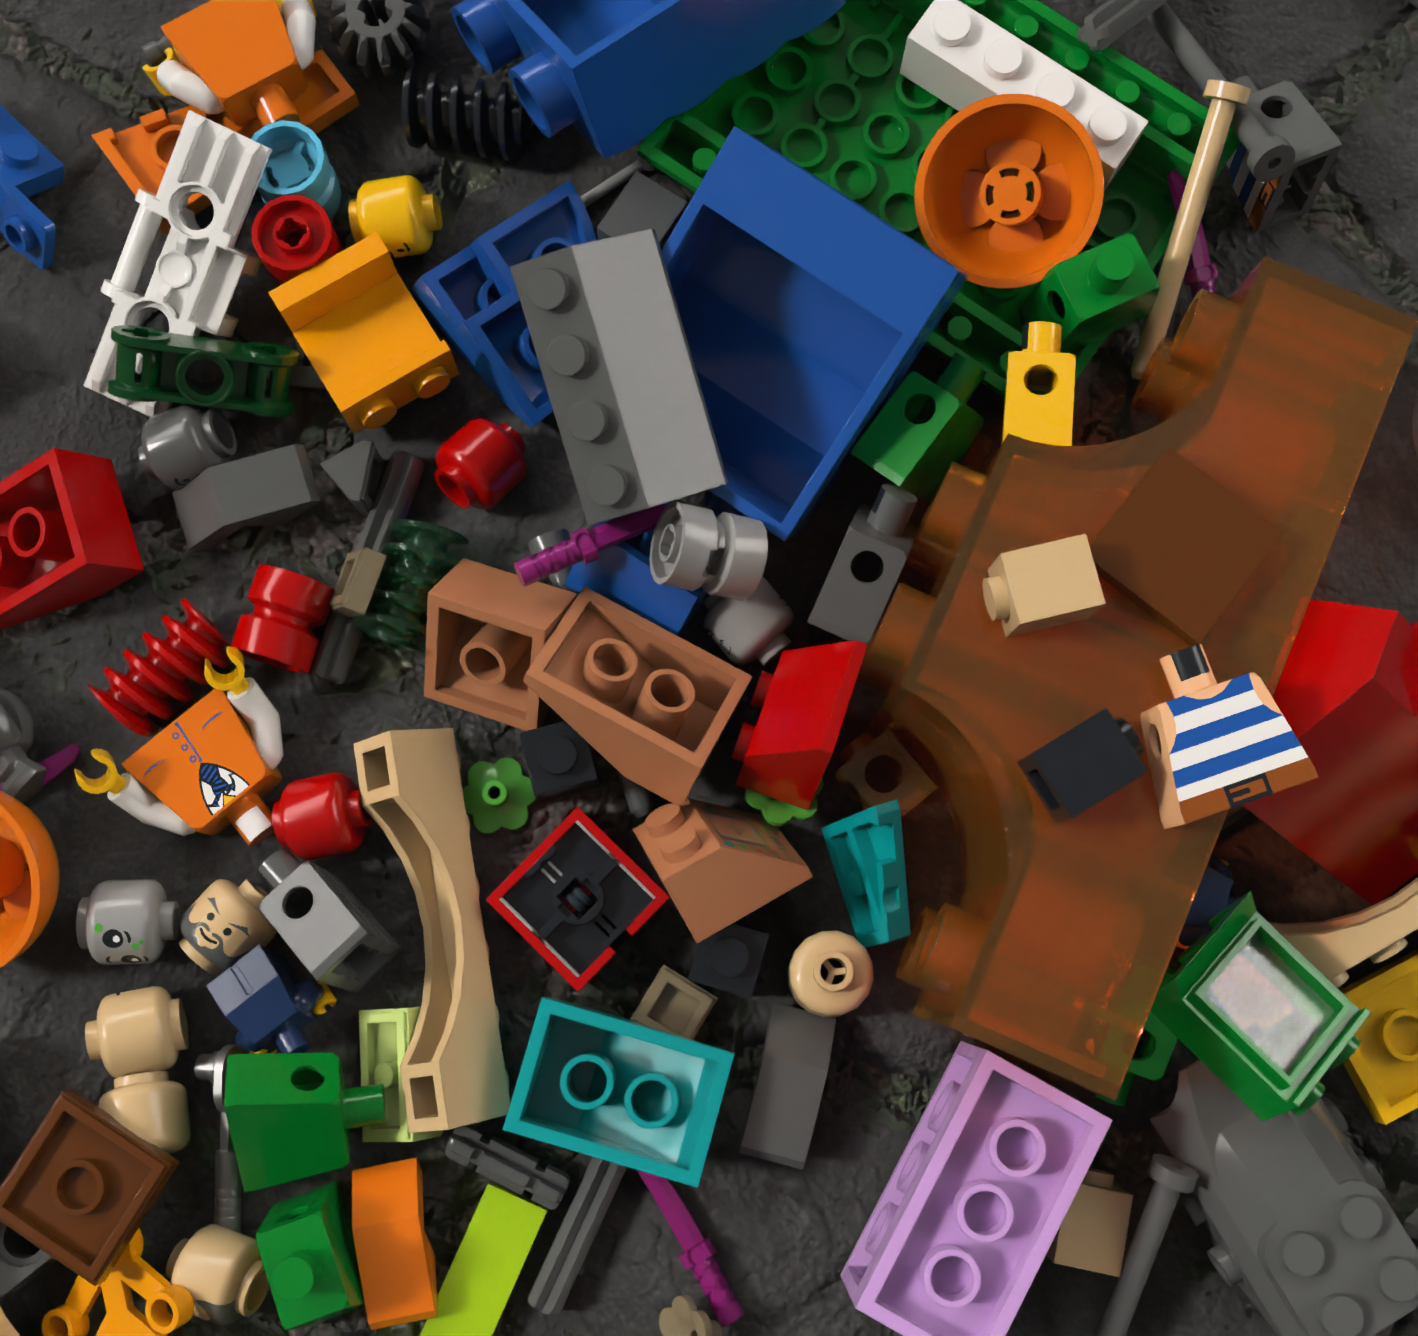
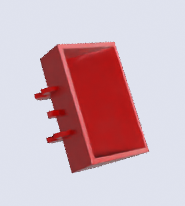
M1300 598L1269 675L1266 688L1314 765L1319 778L1242 804V806L1368 903L1374 905L1385 899L1418 873V622L1411 625L1399 611Z

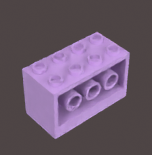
M960 1041L840 1274L855 1309L903 1336H1006L1113 1120L994 1053Z

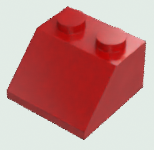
M852 640L782 651L774 674L762 670L750 706L761 709L756 726L746 722L743 723L731 757L743 762L736 782L737 786L805 810L809 809L833 754L868 644Z

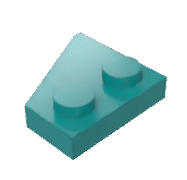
M898 800L873 806L821 828L857 940L867 948L911 935L901 811Z

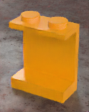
M377 232L268 292L354 434L364 428L375 429L386 424L396 415L397 409L418 397L424 399L440 393L449 385L451 378L460 374L450 348L445 340H439L399 276L390 253Z

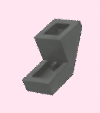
M301 444L285 446L206 468L181 490L172 493L188 550L210 549L243 526H284L321 502L305 447Z
M774 1002L769 1017L759 1072L749 1100L739 1153L803 1170L828 1073L836 1018L820 1017L806 1010Z

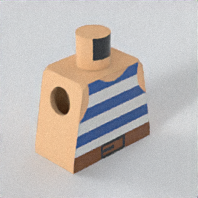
M1202 644L1182 649L1159 659L1174 699L1158 704L1141 713L1140 722L1160 820L1164 829L1185 825L1319 778L1314 765L1262 679L1255 672L1217 684Z

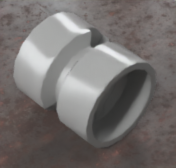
M673 501L666 505L654 529L649 558L652 578L654 582L663 586L694 591L702 586L704 592L710 595L739 601L746 600L755 592L764 573L768 553L767 530L762 521L727 512H722L715 517L713 510Z

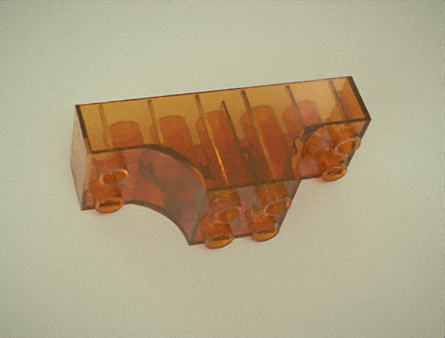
M1264 256L1229 299L1203 288L1200 289L1190 304L1174 339L1164 336L1157 345L1144 370L1132 401L1133 406L1158 416L1153 428L1126 439L1088 446L1050 445L1029 441L1008 433L983 474L956 462H951L936 497L931 499L923 516L912 548L904 564L905 568L932 579L927 592L923 593L899 583L887 610L883 611L867 646L856 680L883 692L870 725L889 734L900 742L923 764L945 798L959 841L962 863V893L957 905L954 906L946 902L939 911L928 906L924 907L911 931V935H909L897 967V979L921 989L911 1014L912 1016L1051 1078L1114 1101L1116 1100L1228 810L1191 823L1168 829L1163 828L1160 820L1140 722L1141 713L1158 704L1174 699L1159 659L1190 646L1099 576L1106 604L1090 618L1006 638L1002 621H993L987 611L983 596V579L989 577L988 568L1000 553L1085 533L1090 545L1155 461L1169 446L1284 533L1200 643L1203 646L1217 684L1255 672L1262 679L1273 697L1418 324V319ZM1108 708L1114 719L1118 717L1123 718L1139 737L1144 749V754L1139 758L1148 772L1073 819L1056 824L1017 761L1087 718Z

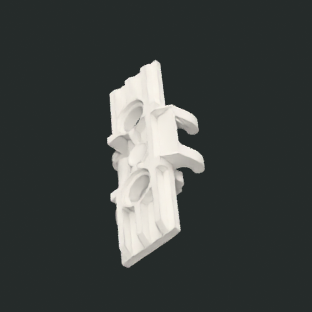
M188 110L157 194L141 188L138 189L135 201L140 203L135 219L112 279H104L100 291L111 297V302L115 304L85 380V387L150 417L171 408L173 402L133 401L113 396L107 391L108 380L115 378L117 343L111 339V328L119 325L139 326L146 312H156L158 309L162 311L169 322L168 333L199 337L201 330L218 336H233L239 320L226 314L238 281L241 276L246 274L257 276L262 263L258 255L239 250L234 245L272 151L271 148ZM196 193L206 195L214 208L213 220L204 229L198 226L195 220V212L186 208L189 197ZM164 217L168 219L171 228L156 262L147 291L143 294L135 289ZM141 353L136 355L135 370L137 373L142 372L143 355Z

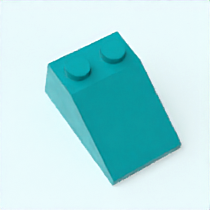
M542 997L503 1130L698 1188L735 1053L554 997Z

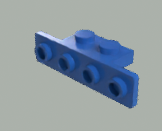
M0 105V232L16 252L24 254L40 270H43L53 265L56 227L28 197L63 183L64 164Z

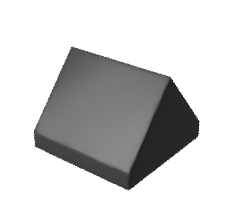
M362 440L320 463V465L362 516L368 517L381 482L385 462L372 442Z

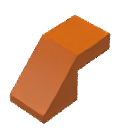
M417 1157L352 1170V1233L367 1320L371 1330L438 1317L436 1256L424 1230L423 1176Z

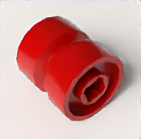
M283 195L269 201L257 213L252 225V243L278 287L344 250L325 209L313 199L301 195Z
M258 565L247 596L255 606L254 611L240 616L230 646L236 647L242 652L244 657L287 671L308 675L319 644L318 638L311 631L313 627L325 625L330 612L329 602L334 589L318 580L290 570L269 565Z

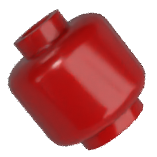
M484 418L470 420L438 449L436 453L438 469L434 473L435 480L443 493L457 506L463 509H469L472 506L479 510H489L515 489L527 475L526 460L523 456L525 443L518 432L506 423L497 425Z
M333 772L288 783L281 793L280 799L274 803L272 810V824L279 843L286 849L290 848L297 857L308 861L346 854L358 849L365 838L366 827L371 826L374 821L362 807L360 789L354 780L343 772Z

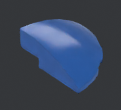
M570 180L476 238L470 246L422 275L410 289L458 354L494 394L530 428L553 411L510 266L572 245L597 240L583 201Z

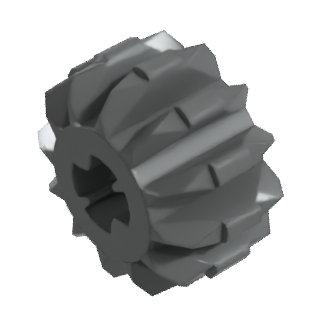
M332 0L333 5L331 9L334 18L329 20V31L332 39L338 44L337 49L341 59L348 66L357 64L360 73L364 74L367 79L378 68H382L384 76L392 80L395 66L401 64L407 69H414L415 59L413 54H428L429 42L426 34L431 32V20L428 10L424 9L422 0Z

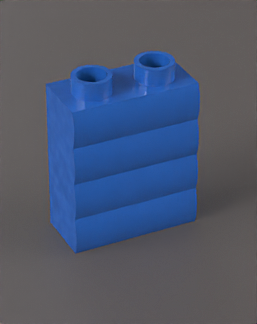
M463 0L451 8V13L458 31L470 52L488 74L495 73L512 61L516 64V66L509 69L512 86L524 109L546 137L550 138L572 124L604 158H608L642 141L658 128L665 119L677 116L698 105L714 93L725 80L737 77L755 68L772 56L786 41L798 38L814 30L832 17L846 1Z
M734 126L661 252L728 479V484L707 490L697 506L713 510L715 517L722 512L760 520L763 522L767 533L770 531L783 541H786L805 529L814 517L845 466L853 455L850 452L886 405L969 275L761 140Z

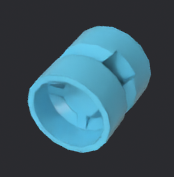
M281 120L267 124L255 132L251 139L272 149L256 189L261 195L264 204L266 205L269 201L283 195H301L317 202L325 209L331 220L340 207L342 192L339 180L329 163L326 151L312 129L299 122Z

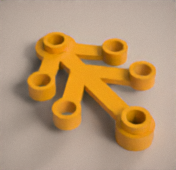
M138 1228L105 1282L94 1286L81 1276H77L65 1303L45 1314L42 1320L43 1336H87L90 1328L88 1314L101 1290L107 1313L96 1336H168L167 1333L190 1321L194 1313V1301L190 1292L184 1286L171 1284L141 1258L143 1236L140 1228ZM131 1288L147 1300L145 1315L134 1306ZM167 1302L172 1308L173 1315L168 1310Z

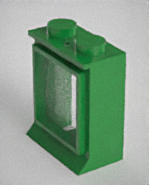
M1249 891L1216 913L1209 920L1208 924L1213 930L1190 945L1178 958L1177 961L1182 966L1175 974L1148 991L1140 1001L1264 1122L1288 1111L1294 1116L1301 1115L1321 1097L1325 1086L1319 1080L1329 1067L1331 1069L1338 1067L1356 1051L1361 1040L1355 1033L1371 1012L1367 1008L1360 1010L1265 920L1257 912L1252 893Z

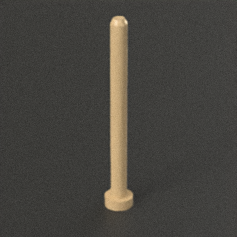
M1207 80L1203 97L1211 100L1210 107L1157 280L1160 290L1150 315L1145 319L1130 368L1132 378L1148 382L1154 376L1236 106L1247 105L1251 89L1226 81Z

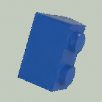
M609 519V520H606V521H602V522L596 523L592 528H594V527H596V526H598V525H601V524H603V523H605V522H608V521H610V520H613V519ZM654 529L598 552L599 559L587 565L578 562L572 566L564 585L578 594L585 586L680 638L705 607L703 605L704 601L710 595L704 592L702 586L694 591L659 585L654 582L650 572L649 561Z

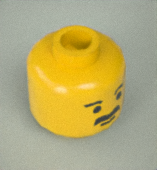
M411 175L364 182L358 190L357 199L349 201V222L355 243L377 232L392 259L427 253L433 242V231L442 230L443 227L442 212L437 195L435 193L426 194L420 181Z

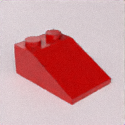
M52 448L0 482V630L99 597L144 571L111 459Z

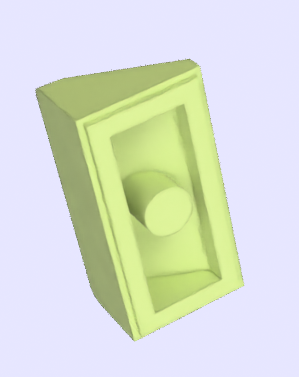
M421 1006L359 1010L361 1086L383 1083L387 1109V1124L362 1127L363 1142H416L440 1137L443 1133V1130L409 1133L399 1066L413 1037Z

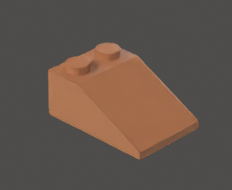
M584 586L525 673L523 682L625 778L673 804H678L682 808L733 716L752 676Z

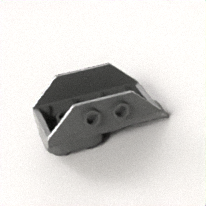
M1243 1031L1285 1073L1296 1061L1295 1056L1283 1037L1278 1038L1272 1043H1267L1255 1038L1247 1031ZM1200 1059L1179 1071L1178 1088L1171 1106L1152 1117L1150 1121L1161 1153L1186 1163L1199 1174L1193 1192H1181L1176 1205L1194 1228L1200 1224L1202 1225L1214 1247L1207 1251V1254L1223 1280L1230 1287L1238 1284L1278 1336H1374L1413 1311L1418 1306V1250L1385 1197L1380 1193L1385 1189V1184L1379 1172L1362 1154L1356 1155L1345 1138L1344 1133L1348 1131V1125L1334 1103L1323 1096L1301 1115L1294 1116L1288 1111L1262 1122Z

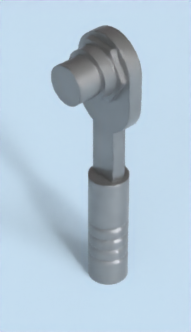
M226 1045L220 1051H215L212 1054H200L196 1059L194 1071L197 1079L209 1080L214 1084V1103L218 1111L221 1112L220 1149L216 1150L214 1224L241 1233L242 1180L224 1109L227 1056L247 1053L238 1045Z

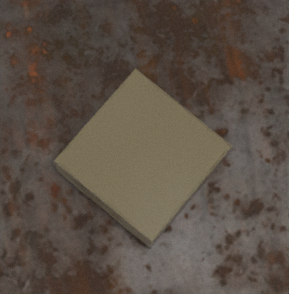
M367 547L348 553L329 602V610L349 618L365 615L387 555Z
M663 964L630 1020L693 1040L718 998Z

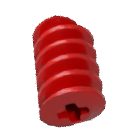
M185 597L180 601L187 617L185 622L182 623L166 614L161 617V621L168 634L167 638L163 640L147 631L144 632L141 636L149 652L145 657L126 648L122 652L129 668L126 674L106 666L102 671L110 686L107 691L88 683L95 697L116 720L126 728L144 737H149L156 731L149 713L168 720L175 714L168 695L185 703L194 697L187 678L205 686L209 684L204 676L206 658L211 663L224 669L232 663L226 653L225 645H231L227 638Z

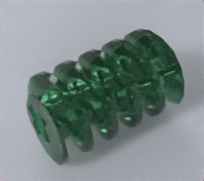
M410 519L394 520L389 530L401 543H386L380 551L382 554L387 555L386 560L393 566L382 567L377 583L386 590H374L368 606L377 613H365L363 616H357L354 622L370 639L379 644L408 655L425 658V652L413 642L415 637H426L427 623L422 618L424 614H427L428 592L443 578L439 574L441 568H454L460 562L459 559L448 551L449 545H469V541L462 534L432 522Z

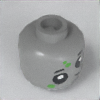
M153 879L103 881L94 887L90 897H83L79 902L76 916V935L79 947L81 949H89L92 958L102 965L153 963L161 957L167 940H177L180 930L179 904L177 901H168L162 885Z

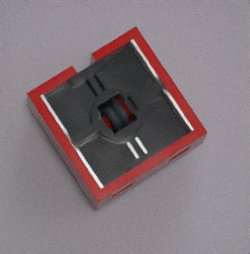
M577 806L488 896L486 901L577 992H580L618 953L611 945L625 930L631 936H635L670 900V897Z

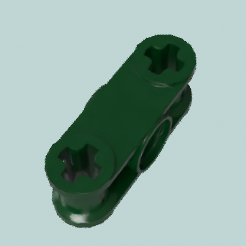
M119 325L111 328V339L117 343L115 378L108 380L107 391L113 396L133 401H166L202 407L241 410L266 417H287L293 413L294 403L288 399L291 368L299 362V352L297 350L271 343H241L166 333L162 330L144 326ZM138 353L143 355L141 373H137L135 370L136 355ZM207 359L219 365L222 373L217 380L202 384L190 378L186 370L191 363ZM271 370L269 387L265 389L267 371Z

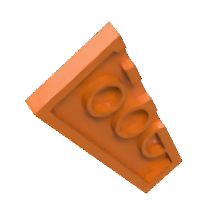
M323 49L315 51L313 61L308 67L303 69L308 88L305 92L290 100L300 116L299 123L312 129L315 134H318L358 107L360 103L354 90ZM189 105L168 114L162 108L139 117L141 124L117 133L112 128H108L91 136L135 196L139 188L157 194L188 110L250 139L255 132L264 127L260 119L256 117L242 125H233L223 112L209 115ZM196 193L189 197L186 208L194 211L196 215L210 206L212 202L206 195ZM163 217L159 229L165 236L169 233L171 225L168 219Z

